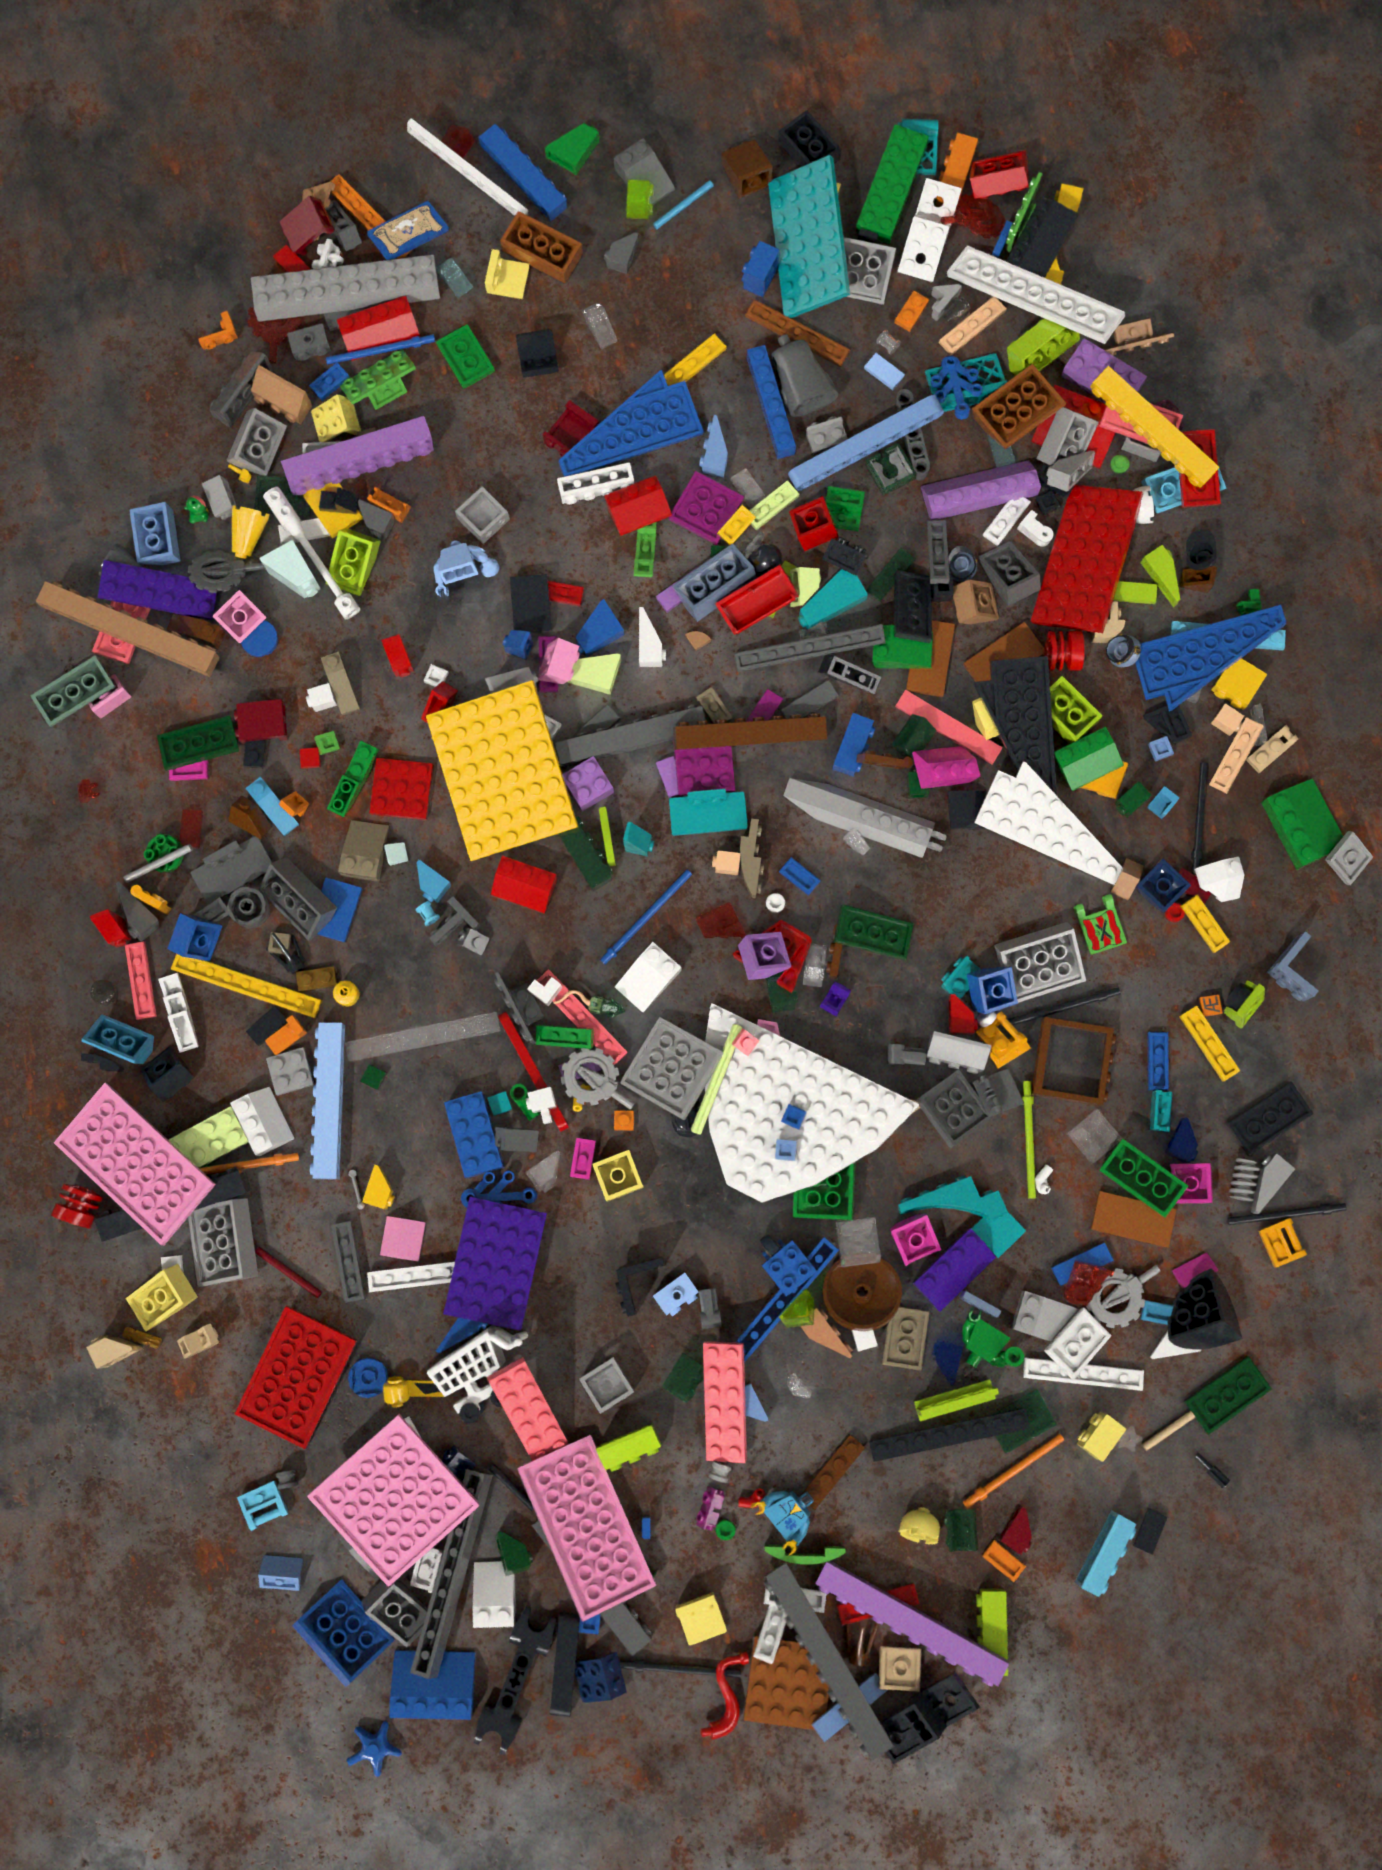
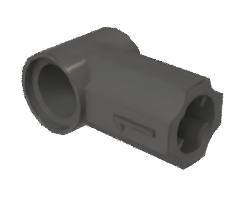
M888 1044L887 1064L925 1066V1048Z
M716 1289L699 1290L702 1329L722 1327L720 1309H718Z

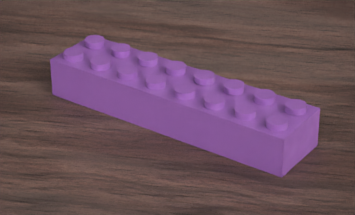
M422 416L283 460L281 463L292 495H303L311 489H322L329 483L338 484L343 479L356 478L365 472L372 473L384 466L391 467L400 461L406 462L419 455H428L434 449L425 417Z

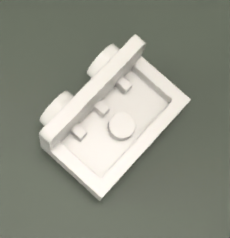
M432 1547L416 1562L410 1586L428 1590L430 1593L433 1592L444 1550Z

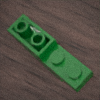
M360 741L345 775H342L327 807L328 810L342 817L346 816L373 768L372 763L378 753V748Z

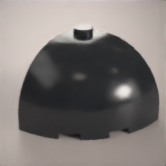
M1212 1268L1195 1276L1190 1280L1191 1283L1183 1292L1180 1291L1172 1304L1174 1307L1171 1316L1168 1317L1167 1325L1168 1339L1172 1344L1184 1349L1202 1350L1220 1347L1243 1339L1230 1296L1223 1282Z

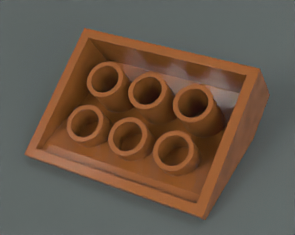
M1031 364L973 407L972 411L974 419L983 430L1006 450L1063 408L1066 402L1037 368Z

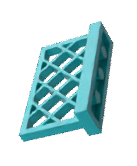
M996 353L960 362V365L965 368L972 365L977 367L978 373L980 370L989 373L986 379L978 376L977 381L983 383L980 396L975 397L965 389L962 391L964 402L969 406L979 404L1008 382L1004 378ZM994 361L995 366L993 369L984 366L985 362ZM942 367L925 370L932 395H935L939 388L931 386V375L938 374ZM949 374L945 377L946 379H950ZM994 375L1000 379V382L993 383L989 379ZM953 388L946 396V400L940 403L944 412L955 410L957 405Z

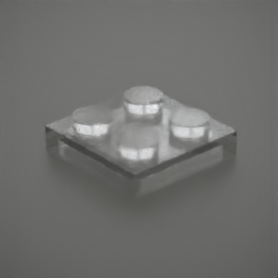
M1095 1109L1067 1133L1091 1164L1122 1140V1137L1098 1109Z

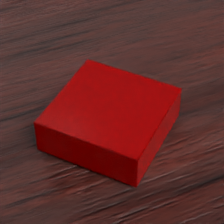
M318 747L300 749V767L302 769L321 767Z

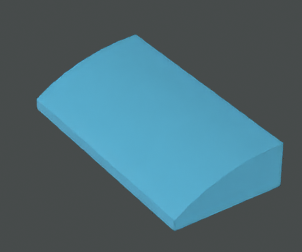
M1175 468L1144 478L1141 481L1142 486H1150L1151 491L1147 492L1149 496H1152L1153 508L1156 514L1182 505L1179 472ZM1218 469L1219 488L1222 491L1226 489L1220 469Z

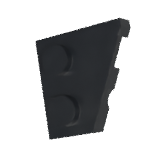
M1168 706L1143 715L1146 722L1163 736H1167L1168 740L1173 744L1192 737L1180 706H1177L1172 711H1169Z

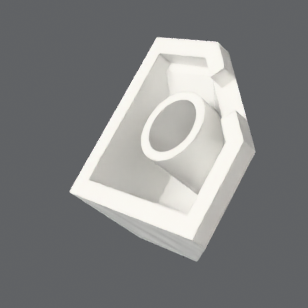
M1239 857L1224 859L1195 869L1200 888L1206 892L1210 891L1219 901L1225 902L1240 898L1244 872Z

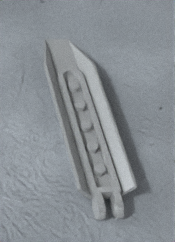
M790 778L783 795L816 820L923 858L926 848L939 852L942 851L943 847L941 845L929 842L930 837L943 841L947 837L940 832L933 831L935 822L829 784Z

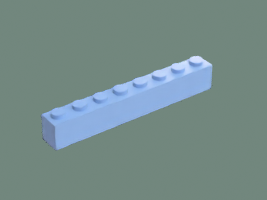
M319 1023V1028L315 1030L318 1047H315L314 1051L315 1058H317V1066H314V1078H317L316 1085L313 1086V1097H316V1105L312 1107L315 1124H312L311 1128L312 1136H314V1144H311V1155H314L313 1163L310 1164V1175H313V1179H340L345 1025L343 1023Z

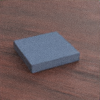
M961 1291L959 1299L991 1317H999L1001 1310L967 1291Z

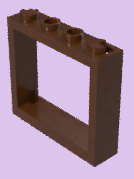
M1049 1017L1042 1018L1031 1089L1032 1095L1094 1106H1102L1104 1102H1107L1108 1091H1105L1106 1083L1110 1082L1111 1077L1108 1067L1113 1061L1111 1046L1115 1044L1116 1034H1113L1114 1028ZM1051 1025L1106 1034L1097 1098L1042 1089Z

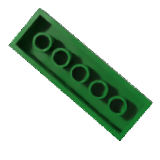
M896 124L894 125L857 222V234L863 228L877 233V241L891 244L927 149L928 135Z

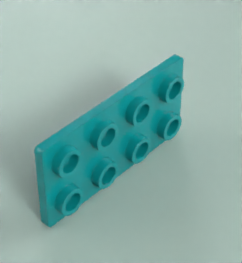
M726 789L687 792L688 797L669 799L673 836L744 830L748 828L744 792L726 793Z

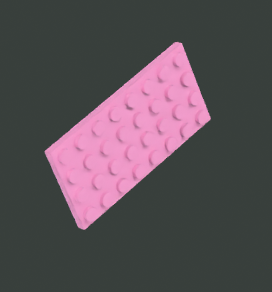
M107 1083L102 1085L54 1142L160 1245H165L216 1185Z
M591 1435L517 1468L582 1621L656 1586L607 1471L596 1452V1446Z

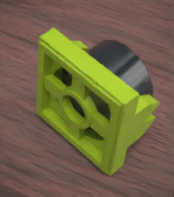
M1247 980L1245 984L1240 983L1232 991L1225 1003L1224 1013L1235 1021L1236 1026L1243 1028L1262 1004L1265 996V987L1261 984L1255 985Z

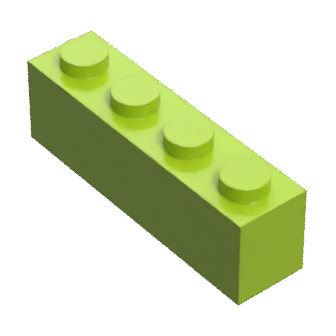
M979 1589V1594H976V1605L980 1607V1615H977V1628H980V1636H977V1643L1008 1660L1006 1591L1004 1589ZM1008 1667L1003 1676H1008Z

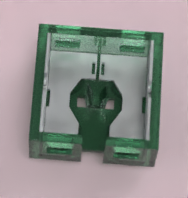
M899 443L886 449L884 453L885 458L880 460V453L866 459L865 466L883 496L916 479L917 473Z

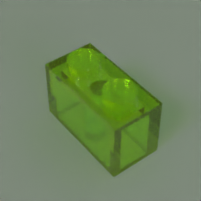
M628 179L626 218L649 219V215H653V204H650V196L654 195V185L651 184V180Z

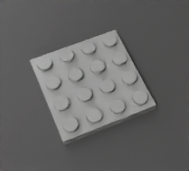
M659 1017L621 1079L620 1084L685 1120L715 1071L723 1052Z

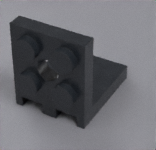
M663 1258L616 1270L619 1282L615 1284L618 1294H622L623 1302H620L623 1314L627 1313V1317L636 1315L627 1276L665 1266Z

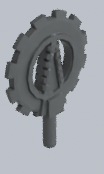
M216 550V552H203L200 557L196 556L192 560V566L189 565L188 573H191L189 580L191 583L195 582L196 588L208 590L210 593H217V591L222 590L223 592L229 591L232 586L239 585L241 583L240 578L246 576V571L266 568L262 562L244 564L243 560L235 557V554L231 552L225 553L224 550ZM212 563H220L219 565L216 564L215 566L212 565L211 567L208 566V567L206 568V566L209 565V564H212ZM211 577H213V578H216V577H217V578H220V577H221L222 579L212 580V579H209V578H211Z

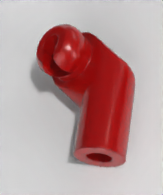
M758 1488L749 1498L739 1497L738 1507L751 1508L753 1503L760 1502L766 1496L765 1491L762 1488Z

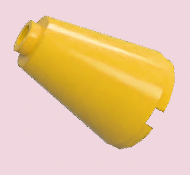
M232 505V552L235 553V557L246 559V556H251L269 519V514L266 513L264 517L261 516V511L241 506L240 510H237L236 505Z

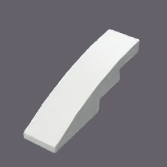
M175 973L158 979L179 1052L199 1047L179 974Z

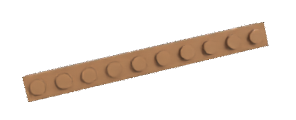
M45 581L36 599V602L47 610L208 677H211L220 658L215 652L216 650L208 645L202 647L191 638L185 640L177 632L171 631L169 633L164 631L165 628L160 625L147 624L148 621L141 617H137V619L130 617L131 614L124 610H120V612L113 610L114 607L107 603H103V605L96 603V599L90 596L84 598L73 589L65 590L62 585L56 582L51 584Z

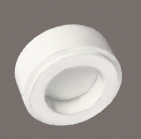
M773 893L767 897L766 907L770 912L779 913L784 909L785 899L782 895Z
M995 1012L988 1014L980 1013L977 1020L981 1027H987L995 1021L997 1015Z

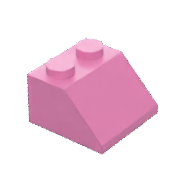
M240 590L213 615L239 644L267 618Z
M560 638L549 643L537 677L538 680L558 684L570 681L574 674V670H572L573 664L579 658V646Z

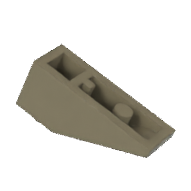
M336 652L321 657L341 714L345 715L359 710L360 708L340 653Z

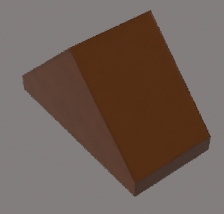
M1210 566L1203 570L1183 569L1180 587L1208 593L1214 586L1217 567Z

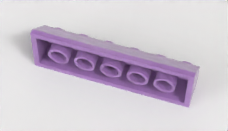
M1029 460L921 486L930 521L1004 504L1010 500H1019L1022 497L1037 496L1041 488L1037 471Z

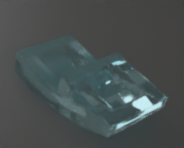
M452 258L436 267L445 283H448L457 298L473 289L467 277Z

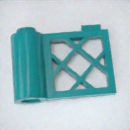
M901 119V122H898L899 126L928 135V142L933 143V149L929 153L925 151V156L921 162L922 164L928 158L933 164L932 169H925L920 164L917 174L936 175L938 119Z

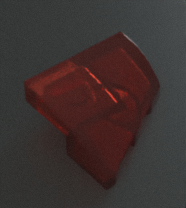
M730 901L696 917L697 924L704 938H744L746 936Z
M1075 1260L1063 1297L1070 1303L1087 1306L1092 1301L1093 1296L1103 1288L1101 1286L1103 1281L1108 1276L1112 1277L1114 1271Z

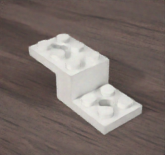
M926 178L898 272L933 282L962 188ZM940 196L943 198L944 204L942 207L934 205L935 197ZM918 253H923L926 256V261L922 264L916 261Z

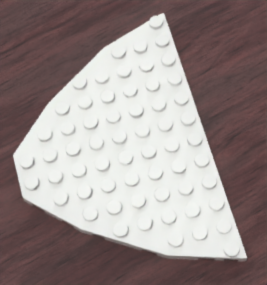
M713 1003L710 1006L706 1043L722 1051L733 1024L740 1025L759 1040L749 1056L735 1047L708 1115L710 1134L726 1184L762 1203L814 1186L865 1155L877 1150L919 1107L918 1103ZM712 1076L710 1077L709 1081L707 1082V1084H706V1086H705V1093H706V1090H707V1088H708V1085H709V1083H710V1080H711ZM788 1104L807 1111L800 1130L781 1122ZM777 1139L797 1141L795 1161L775 1159Z

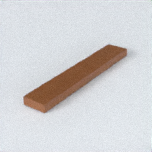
M755 299L745 313L746 318L781 336L788 335L792 342L805 340L813 353L839 367L843 365L850 353V349L784 316V314Z

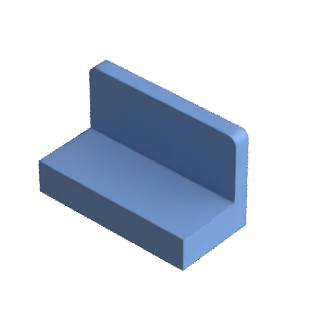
M263 1556L258 1574L260 1588L300 1591V1573L303 1559Z

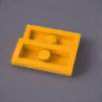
M1122 761L1123 767L1080 788L1095 791L1098 795L1116 799L1128 763Z

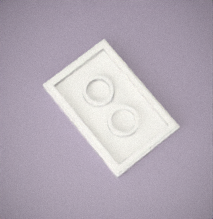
M1083 1307L1044 1351L1071 1379H1075L1111 1335Z

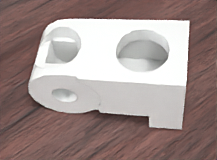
M1031 510L1017 529L1037 545L1047 546L1053 538V531L1051 528L1043 526L1035 519L1037 514Z

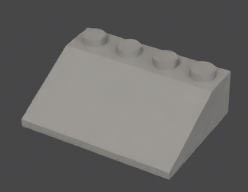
M843 237L850 295L846 297L884 304L896 248Z
M1068 922L994 945L1000 967H1012L1018 1003L1086 981L1075 931Z
M232 1199L195 1210L190 1214L188 1219L198 1287L258 1277L248 1199Z

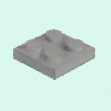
M1348 831L1325 860L1346 885H1351L1373 856L1355 833Z
M304 1047L266 1058L276 1096L315 1085Z

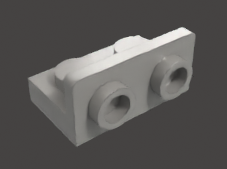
M831 417L826 422L820 424L816 422L807 427L806 437L813 455L829 450L848 440L842 425V417Z

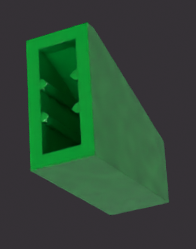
M581 124L545 147L546 158L577 175L600 142L598 130L593 126Z

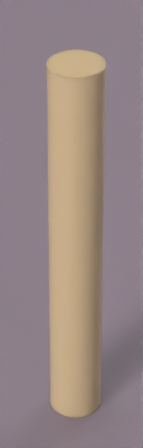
M1189 1411L1142 1444L1143 1448L1146 1451L1195 1418L1192 1411Z

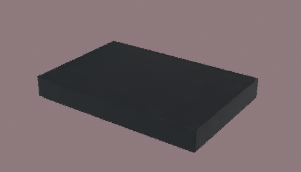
M548 575L510 577L514 630L528 631L530 633L552 631Z

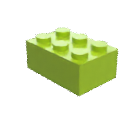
M1063 676L1050 687L1052 728L1068 744H1072L1080 740L1102 718V715Z

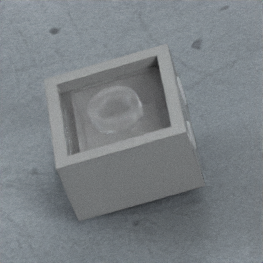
M483 487L477 490L455 511L457 519L482 544L510 520L508 511Z
M615 1357L579 1379L599 1413L611 1408L635 1391Z

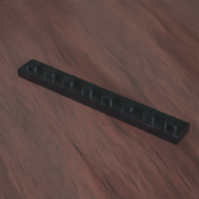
M1022 1408L869 1441L873 1462L1026 1430L1030 1429L1026 1409Z

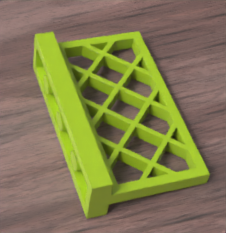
M990 1379L914 1401L919 1421H923L996 1399L995 1395L999 1394L998 1388L992 1386Z

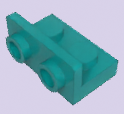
M968 955L964 959L960 957L953 965L956 969L952 974L948 971L941 979L944 982L941 987L950 995L955 994L959 999L969 990L967 974L981 970L969 960L970 957Z

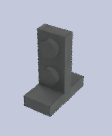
M451 897L447 902L457 913L455 915L451 914L441 928L437 927L431 933L432 936L429 938L436 947L464 921L475 931L481 927L454 897Z

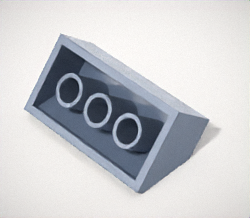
M731 544L672 587L687 611L698 622L717 608L716 602L755 580L757 576L752 564L734 544Z

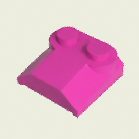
M1211 1163L1170 1164L1171 1174L1188 1185V1188L1176 1204L1213 1203Z
M926 1213L909 1217L890 1228L891 1235L905 1266L931 1253L941 1251Z

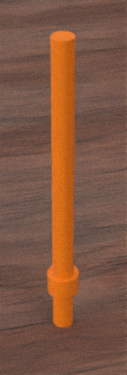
M280 1153L274 1154L273 1157L199 1169L205 1175L226 1172L225 1170L236 1166L237 1169L273 1164L279 1166L285 1162L298 1161L299 1157L298 1153L286 1155Z
M1058 1434L986 1486L976 1489L975 1493L962 1503L966 1508H969L977 1501L984 1500L988 1497L987 1494L1063 1442L1064 1438L1061 1434Z

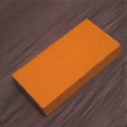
M994 1539L982 1554L987 1561L1013 1582H1015L1026 1567Z

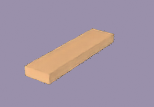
M993 296L939 340L940 345L950 355H953L1001 316L1007 308Z
M1247 717L1245 718L1209 783L1210 786L1226 794L1228 793L1264 725Z

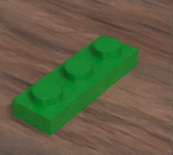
M536 1025V1045L593 1048V1028Z

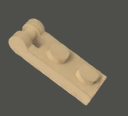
M1287 725L1246 759L1258 774L1299 739L1296 734L1293 735L1289 731L1290 728ZM1284 736L1288 741L1284 744L1280 737Z

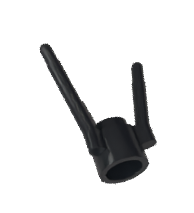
M274 932L271 933L287 957V964L276 953H270V955L288 973L291 972L293 975L301 971L305 967L304 962L306 960L302 956L295 936L293 935L291 938L298 957L295 954L291 956Z

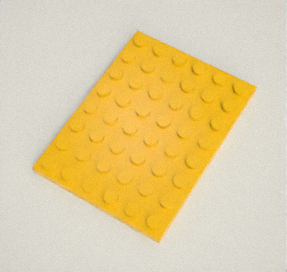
M533 680L426 715L470 861L578 828Z

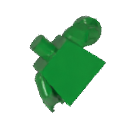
M971 1307L969 1316L962 1326L964 1347L971 1351L966 1363L974 1368L978 1366L981 1359L989 1362L992 1366L1000 1368L1007 1365L1013 1367L1021 1365L1024 1361L1023 1351L1018 1347L1012 1346L1000 1352L1011 1338L981 1320V1310L978 1314H973L974 1307Z

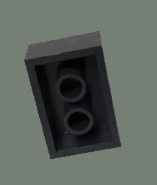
M808 110L779 130L778 143L800 168L828 155L833 157L834 164L840 161L841 148Z

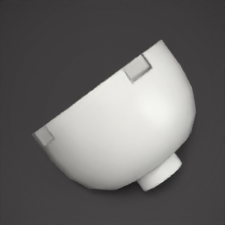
M1150 486L1134 489L1133 491L1143 492L1136 523H1153L1154 520L1150 518L1154 517L1153 499L1147 492L1151 491Z

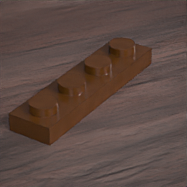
M850 1434L800 1495L802 1496L805 1492L811 1495L814 1502L809 1506L812 1509L816 1510L865 1447Z

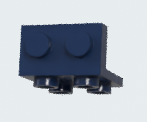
M611 1652L598 1659L575 1662V1675L580 1696L584 1703L609 1701L627 1693L617 1652Z

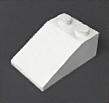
M652 942L617 983L615 988L644 1013L682 971V968Z
M501 1561L474 1562L473 1628L513 1627L516 1623L515 1574L505 1576Z

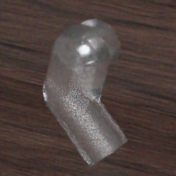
M796 1374L789 1375L787 1386L791 1393L795 1396L810 1399L812 1389L801 1387L798 1381L799 1377Z

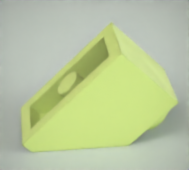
M798 567L791 569V582L799 597L790 603V607L803 605L819 588L821 576L818 568Z

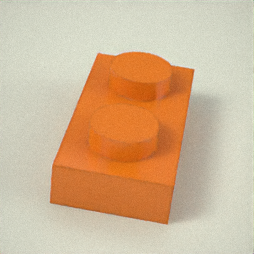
M913 291L894 323L910 332L928 305L929 299Z

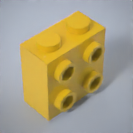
M1241 658L1221 673L1211 691L1215 692L1214 694L1218 698L1231 702L1233 707L1244 710L1267 674Z

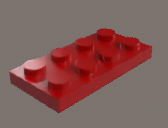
M1215 429L1182 431L1191 442L1218 465ZM1218 470L1201 488L1191 484L1188 480L1189 477L1179 472L1182 508L1221 504Z

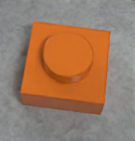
M614 1111V1131H634V1111Z

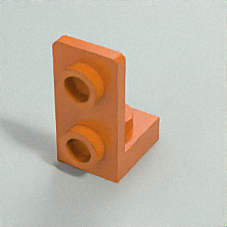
M228 311L221 313L223 320L220 321L223 331L198 339L203 349H213L216 345L231 343L234 339L238 338Z
M293 1015L286 1019L288 1023L265 1040L275 1055H279L307 1034V1031Z

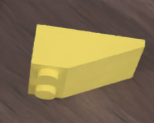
M176 1264L162 1270L128 1296L126 1300L145 1332L186 1307L198 1296L179 1265Z

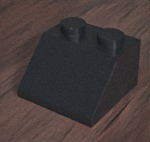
M171 1045L140 1069L148 1087L163 1102L173 1097L178 1090L188 1085L194 1078L188 1066Z

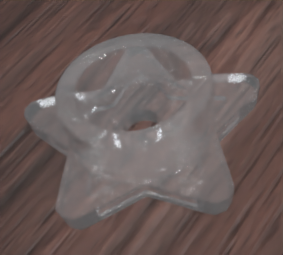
M1131 1426L1121 1436L1118 1444L1119 1448L1127 1447L1131 1452H1134L1136 1443L1142 1441V1437L1135 1434L1134 1426Z

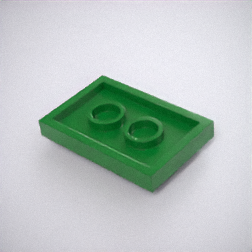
M468 324L436 341L437 347L463 389L495 372L493 365Z

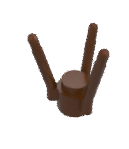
M875 1623L866 1649L862 1647L865 1627H861L858 1646H853V1649H851L850 1625L846 1624V1656H849L848 1663L864 1666L865 1660H868L869 1651L879 1628V1623Z

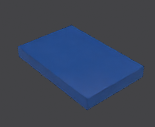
M325 877L321 892L337 909L331 921L317 935L343 943L346 942L363 890L361 887Z

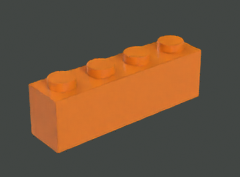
M957 133L955 140H951L949 146L951 154L946 156L944 162L946 170L945 172L941 171L939 182L962 188L959 196L960 200L978 138ZM940 196L935 197V206L942 207L944 204L943 198Z

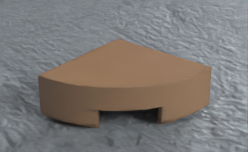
M694 631L685 634V637L695 651L711 642L710 637L702 632Z

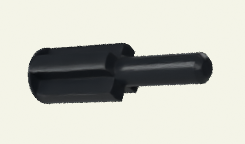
M1200 1453L1195 1454V1458L1208 1470L1207 1474L1221 1488H1224L1230 1479L1215 1465L1212 1466Z

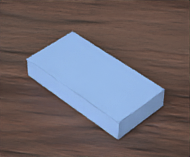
M877 353L874 354L864 367L866 371L891 390H894L905 376L904 373Z

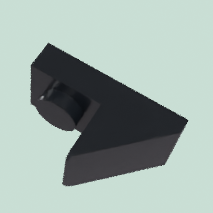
M337 487L336 492L321 491L319 510L357 515L359 496L340 487Z

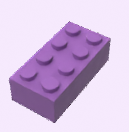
M1085 338L1064 367L1061 375L1064 379L1106 403L1105 400L1101 397H1096L1092 393L1090 386L1107 366L1112 368L1137 392H1139L1147 378L1143 373Z

